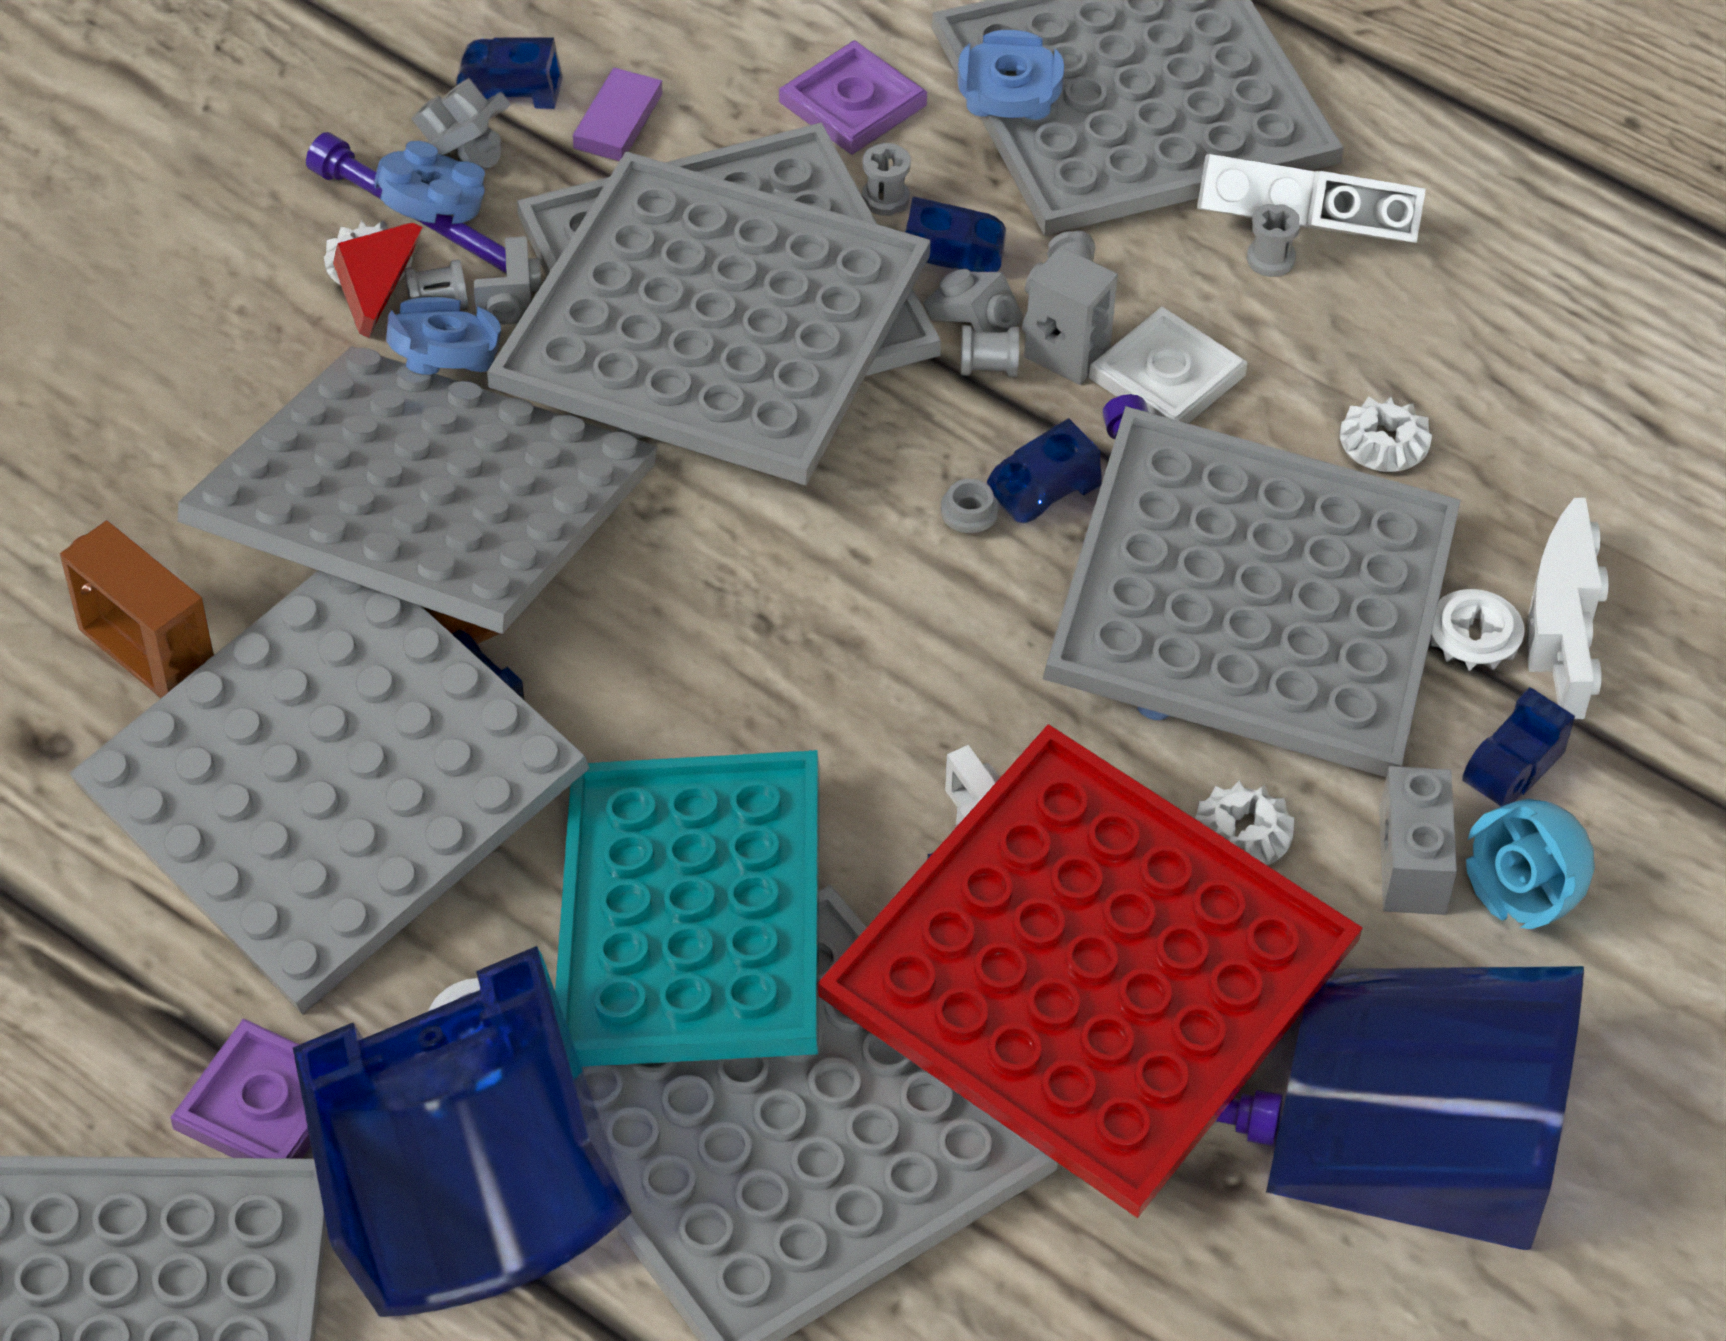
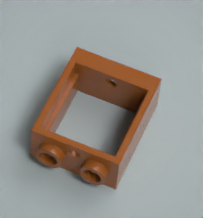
M108 520L88 534L75 539L68 548L59 553L79 631L159 698L166 695L214 656L202 597Z

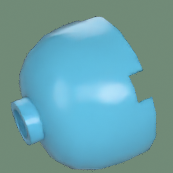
M1534 799L1515 801L1483 814L1470 829L1468 840L1474 837L1475 839L1473 842V856L1466 859L1467 874L1477 897L1490 913L1500 920L1507 919L1508 913L1517 922L1525 923L1519 928L1531 930L1564 917L1586 896L1595 870L1594 848L1586 829L1576 817L1557 804Z

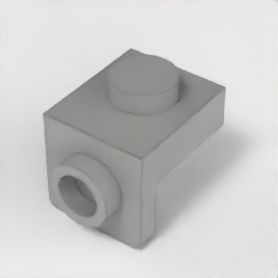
M527 236L505 237L507 277L483 278L474 281L476 313L477 306L492 313L502 325L517 324L532 301L531 292H538L541 287L540 258L529 259Z
M968 269L953 271L940 281V287L923 303L931 321L971 322L974 330L977 332H1008L1010 327H1016L1022 320V313L1003 272H970Z

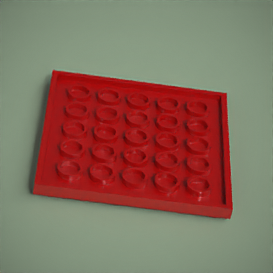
M1047 724L819 980L817 988L819 997L1130 1214L1139 1218L1358 943L1363 927L1053 726Z

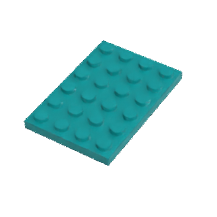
M818 750L588 763L589 769L570 785L551 1039V1055L554 1068L817 1055L820 765Z

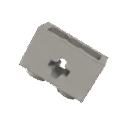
M1062 246L1045 263H1037L1031 270L1025 284V292L1029 296L1028 310L1022 324V330L1026 333L1024 357L1081 385L1089 376L1090 364L1111 347L1118 274Z
M1389 766L1379 809L1383 911L1446 915L1457 873L1451 770Z

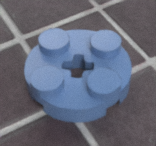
M999 30L983 35V43L971 50L969 43L960 54L957 78L958 88L966 98L967 109L970 113L980 117L993 115L1005 118L1026 117L1031 120L1045 118L1051 111V104L1059 98L1063 88L1064 62L1061 54L1055 49L1053 55L1050 50L1042 47L1043 38L1020 30ZM1006 71H1015L1016 76H1005Z
M410 141L406 144L405 151L392 152L379 161L374 186L375 189L379 186L383 189L380 199L388 207L402 215L423 222L435 223L437 214H454L452 224L463 223L475 218L480 211L485 191L483 185L485 171L475 163L459 162L453 158L438 154L437 148L430 143Z
M444 297L414 298L400 303L399 314L395 315L392 310L388 314L386 340L391 349L407 358L406 367L415 373L430 375L437 373L440 368H465L470 371L485 372L491 367L499 349L501 325L498 319L489 311L478 306L476 316L460 311V300Z

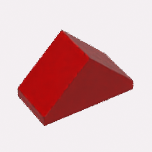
M411 222L337 243L333 264L359 334L370 338L404 272V268H406L417 247L423 227Z

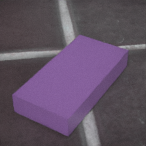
M613 67L573 133V149L620 161L626 151L629 152L662 96V80Z

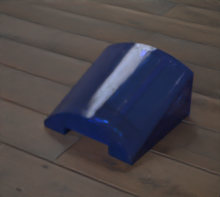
M537 946L477 970L476 974L480 990L363 1038L353 1022L293 1047L329 1241L332 1249L379 1317L411 1315L448 1309L480 1301L517 1288L544 1276L576 1258L609 1234L632 1213L543 955Z
M1584 966L1336 969L1323 987L1304 1006L1266 1193L1520 1250H1530L1551 1190L1579 1026Z

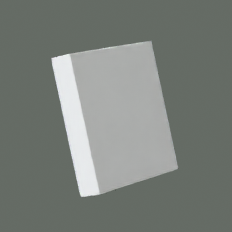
M1160 307L1090 364L1089 379L1116 397L1133 394L1144 398L1149 413L1189 424L1246 376L1248 362L1166 308Z

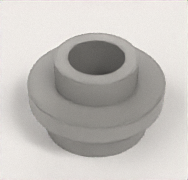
M962 479L955 482L945 493L941 501L942 519L949 527L959 532H982L990 528L998 517L999 504L996 496L986 483L977 479Z

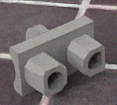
M469 78L453 88L443 99L438 95L429 100L411 119L428 139L426 142L437 148L438 154L445 155L457 148V156L460 161L475 163L486 170L497 164L501 154V138L497 132L492 131L488 127V120L505 111L511 104L502 92L486 99Z

